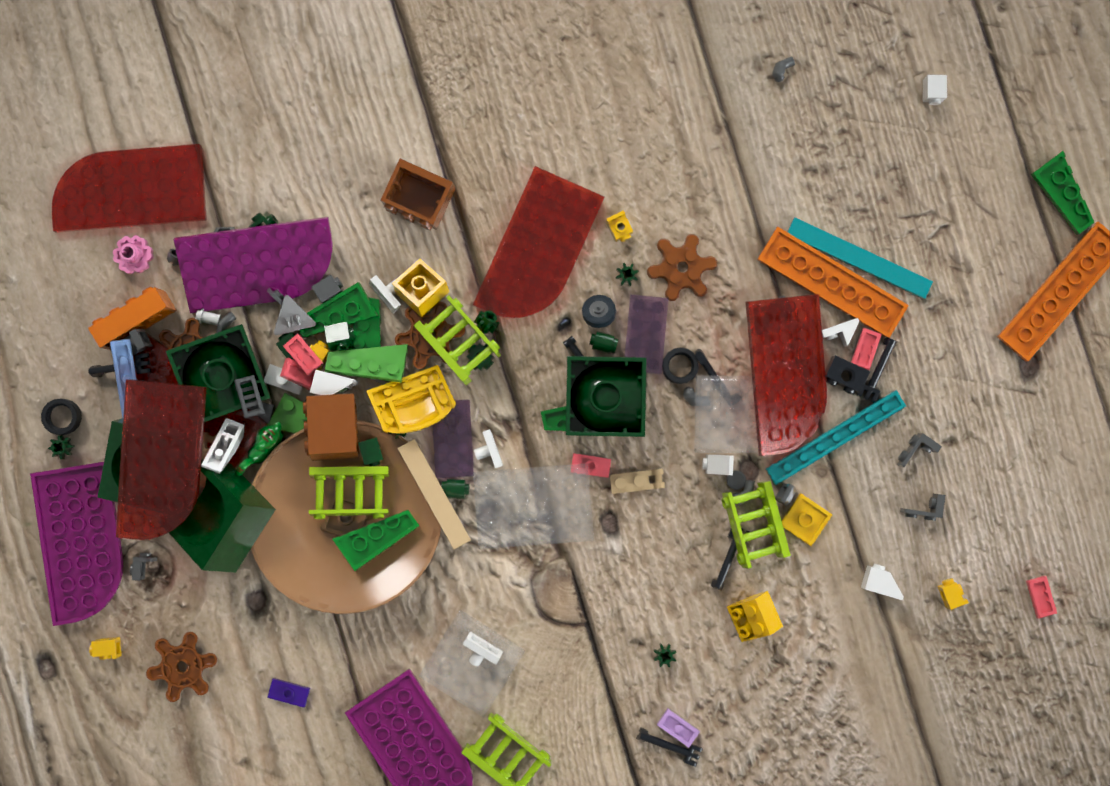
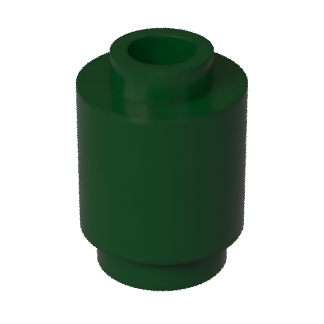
M597 331L596 334H592L589 345H592L593 350L614 354L619 339L614 338L613 335Z
M447 479V481H442V489L447 498L465 499V496L469 495L470 485L466 484V480Z

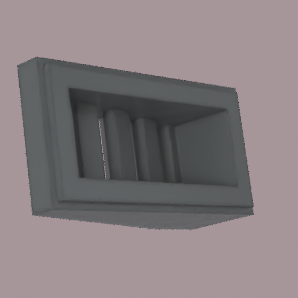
M254 375L234 380L244 417L248 418L265 413ZM251 382L252 386L241 389L240 385ZM250 390L254 391V394L243 396L242 392ZM256 397L255 402L245 404L244 400ZM255 405L259 407V409L247 411L248 407Z
M783 483L775 499L788 506L796 494L795 486Z

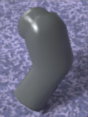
M792 56L775 64L772 76L776 82L783 81L785 70L795 65Z

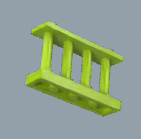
M448 295L446 298L451 305L429 324L423 325L419 320L414 327L467 386L472 381L469 377L470 372L491 353H494L499 358L501 356L498 351L500 347L494 340L489 341L461 309L463 305L457 298L452 299ZM454 311H457L463 319L441 338L435 339L432 335L433 329ZM469 324L475 333L453 352L450 351L448 353L444 349L446 343ZM481 338L488 347L466 366L460 367L456 363L459 360L458 357Z
M388 466L309 467V475L316 481V510H309V515L314 516L313 519H325V516L373 515L374 519H383L384 515H389V510L383 509V480L385 477H389ZM328 477H334V480H336L335 510H324V481ZM345 477H353V480H355V509H343V480H345ZM365 477H373V480H375V509H363V480H365Z
M771 481L757 483V490L734 497L732 492L722 493V505L728 514L738 551L737 561L742 568H752L750 560L770 554H775L780 558L791 556ZM755 498L762 500V509L742 515L737 514L735 504ZM763 516L767 518L768 525L766 528L746 534L742 533L740 523ZM766 535L772 537V546L748 553L746 541Z
M497 713L495 715L489 714L488 720L491 721V724L475 744L469 745L467 743L461 752L502 786H526L543 763L548 767L551 766V756L543 749L539 751L506 725L504 718ZM498 727L507 735L490 757H485L480 753V749ZM514 739L522 747L506 768L501 770L496 766V760ZM529 751L537 759L522 779L516 782L511 778V773Z

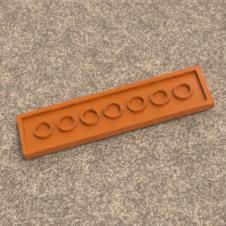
M1099 221L1095 222L997 336L1025 362H1028L1110 267V231Z
M778 226L757 259L854 319L858 318L859 322L882 334L884 337L890 338L909 306Z

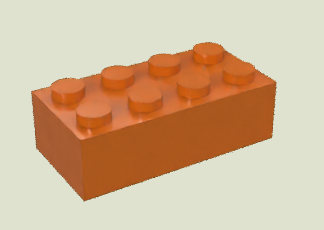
M149 287L142 291L141 296L127 300L125 302L126 305L123 307L112 309L105 318L101 317L92 322L93 325L88 329L100 348L111 350L110 341L122 340L130 336L129 332L134 329L146 330L177 310L164 290Z

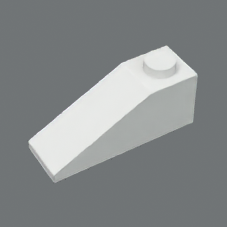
M226 418L201 467L220 474L242 441L245 425Z

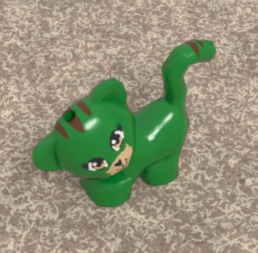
M277 422L275 425H266L257 431L256 443L248 450V458L243 460L237 467L236 475L241 476L251 464L263 463L274 448L282 442L284 435L281 433V422Z

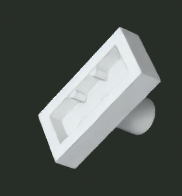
M375 275L370 279L369 286L394 314L401 305L393 296L395 294L392 285L394 281L385 286Z
M272 364L269 365L264 378L265 383L301 395L302 386L280 377L282 368Z
M491 430L482 432L487 445L474 449L477 460L491 456L495 468L503 466Z
M469 632L463 643L464 646L474 651L469 659V662L474 666H479L483 658L496 665L503 651L472 632Z

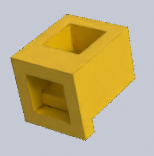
M624 210L606 218V223L616 242L619 240L624 242L631 238L633 229ZM618 224H623V225H624V229H623V230H619V229L617 228V225H618Z
M319 340L318 343L311 345L310 348L325 364L328 352L331 351L328 350L327 344ZM322 364V365H321L318 369H316V370H319V371H320V370L322 369V367L324 366V364Z
M953 578L942 581V585L937 586L945 608L952 610L969 603L968 599L962 597L964 592L961 585L954 582Z
M120 637L91 641L89 647L90 656L99 657V660L110 659L111 655L112 659L121 657Z

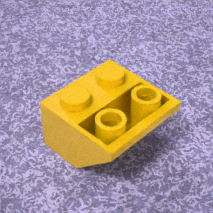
M768 591L754 594L727 606L741 642L770 636L783 627Z

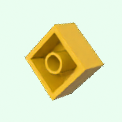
M421 259L417 260L392 283L396 295L421 317L449 293L447 282Z

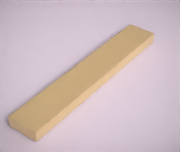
M415 439L399 447V453L453 550L471 541Z

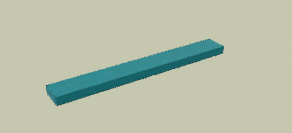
M796 217L793 218L787 231L814 249L922 299H926L933 281Z
M894 390L765 468L774 485H777L905 408L906 404L898 391Z

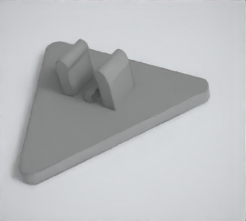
M289 295L284 296L274 329L275 335L316 325V322Z

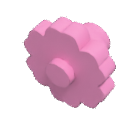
M137 235L132 238L124 236L117 242L118 248L113 250V260L119 263L120 270L128 274H133L134 272L143 273L144 270L149 268L148 262L154 258L153 249L147 246L148 242L144 238Z

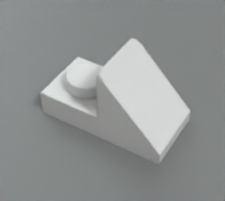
M856 318L819 331L820 339L826 337L828 341L837 338V333H839L843 346H848L859 323V319Z

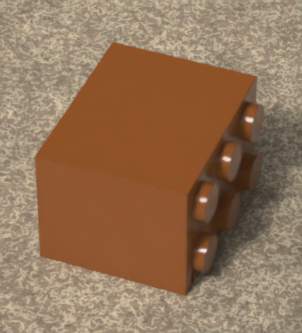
M400 158L380 201L387 212L394 215L400 213L403 219L411 223L417 221L421 224V227L429 231L432 228L437 230L454 194L455 186L453 182Z
M355 395L306 396V402H303V413L307 418V421H304V433L308 437V441H304L307 456H310L312 461L359 458Z

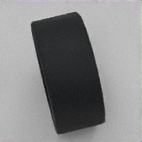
M675 348L663 358V374L672 383H688L698 373V359L687 348ZM676 355H685L691 361V371L685 377H676L669 369L670 360Z
M53 399L43 407L41 413V422L44 428L56 435H67L74 432L80 426L82 420L79 406L68 399ZM63 405L71 410L72 420L67 427L58 428L53 425L51 414L55 407Z

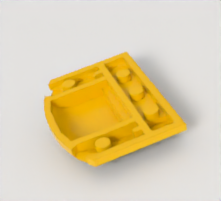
M439 365L403 377L402 383L389 382L366 391L382 430L386 433H410L425 429L442 420L456 406Z

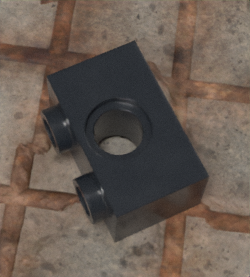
M835 355L831 357L822 377L827 379L826 382L833 386L838 384L844 387L843 391L854 395V393H861L870 371ZM843 371L849 373V380L847 382L841 378Z

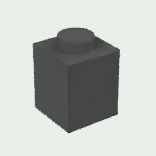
M329 275L313 285L312 289L321 303H324L343 291L341 289L343 284L338 277L334 278L332 275Z

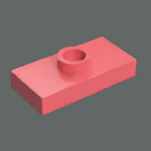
M862 328L851 363L870 370L882 334Z
M296 334L283 345L308 376L324 364L299 334Z
M286 358L280 377L310 390L315 371L308 376L295 360Z
M573 453L571 472L609 478L611 459Z
M1047 576L1027 580L1026 583L1036 618L1040 619L1057 614Z

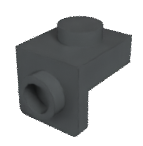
M141 552L140 556L133 557V564L130 566L132 580L140 581L145 579L146 562L157 561V556H152V553Z

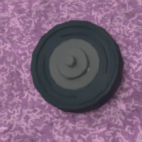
M605 295L591 296L583 304V319L593 328L607 327L614 321L616 316L614 302Z

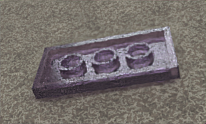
M630 294L624 357L646 358V373L661 375L669 298Z
M454 400L456 406L442 420L433 424L436 478L474 476L470 400Z

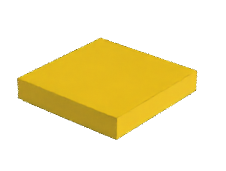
M799 493L781 521L784 529L812 547L832 517V514Z

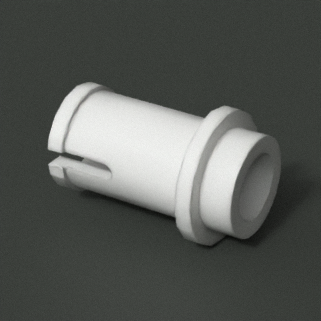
M202 309L197 310L195 319L199 321V324L203 322L218 326L221 314L206 312Z

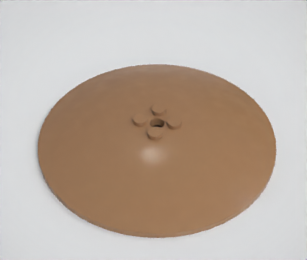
M357 420L358 443L377 437L383 460H380L381 464L377 466H388L389 477H385L383 480V509H388L389 515H384L383 519H374L373 515L351 516L349 522L343 523L340 520V516H325V519H313L314 516L309 515V510H316V481L310 477L309 467L369 466V464L364 465L359 445V458L312 461L310 456H307V453H305L304 441H308V437H306L304 429L291 435L271 452L258 470L252 483L276 509L251 548L256 563L269 582L286 597L307 608L325 613L352 614L380 607L399 597L426 570L435 553L441 534V526L398 451V448L408 443V441L400 435L395 439L394 433L388 435V433L383 432L380 425ZM328 477L324 481V510H335L336 480H334V477ZM345 477V480H343V509H355V480H353V477ZM365 477V480H363V509H375V480H373V477ZM409 510L419 524V527L356 571L353 570L332 540L338 536L340 537L351 531Z

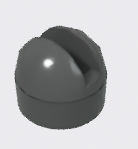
M170 249L167 254L168 263L172 262L173 266L179 265L176 249Z

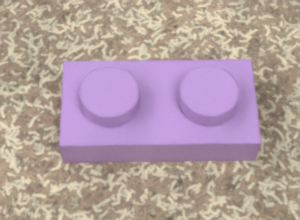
M667 708L657 723V726L688 748L700 733L697 728L669 708Z

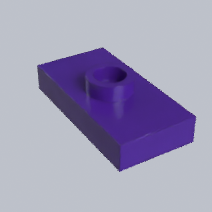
M273 678L267 698L305 708L310 688Z

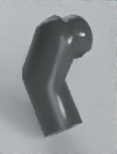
M229 312L218 322L216 333L227 330V327L237 319L232 312Z
M692 387L684 389V399L691 406L709 405V396L699 397Z
M746 479L744 490L741 493H734L732 496L752 492L755 481Z

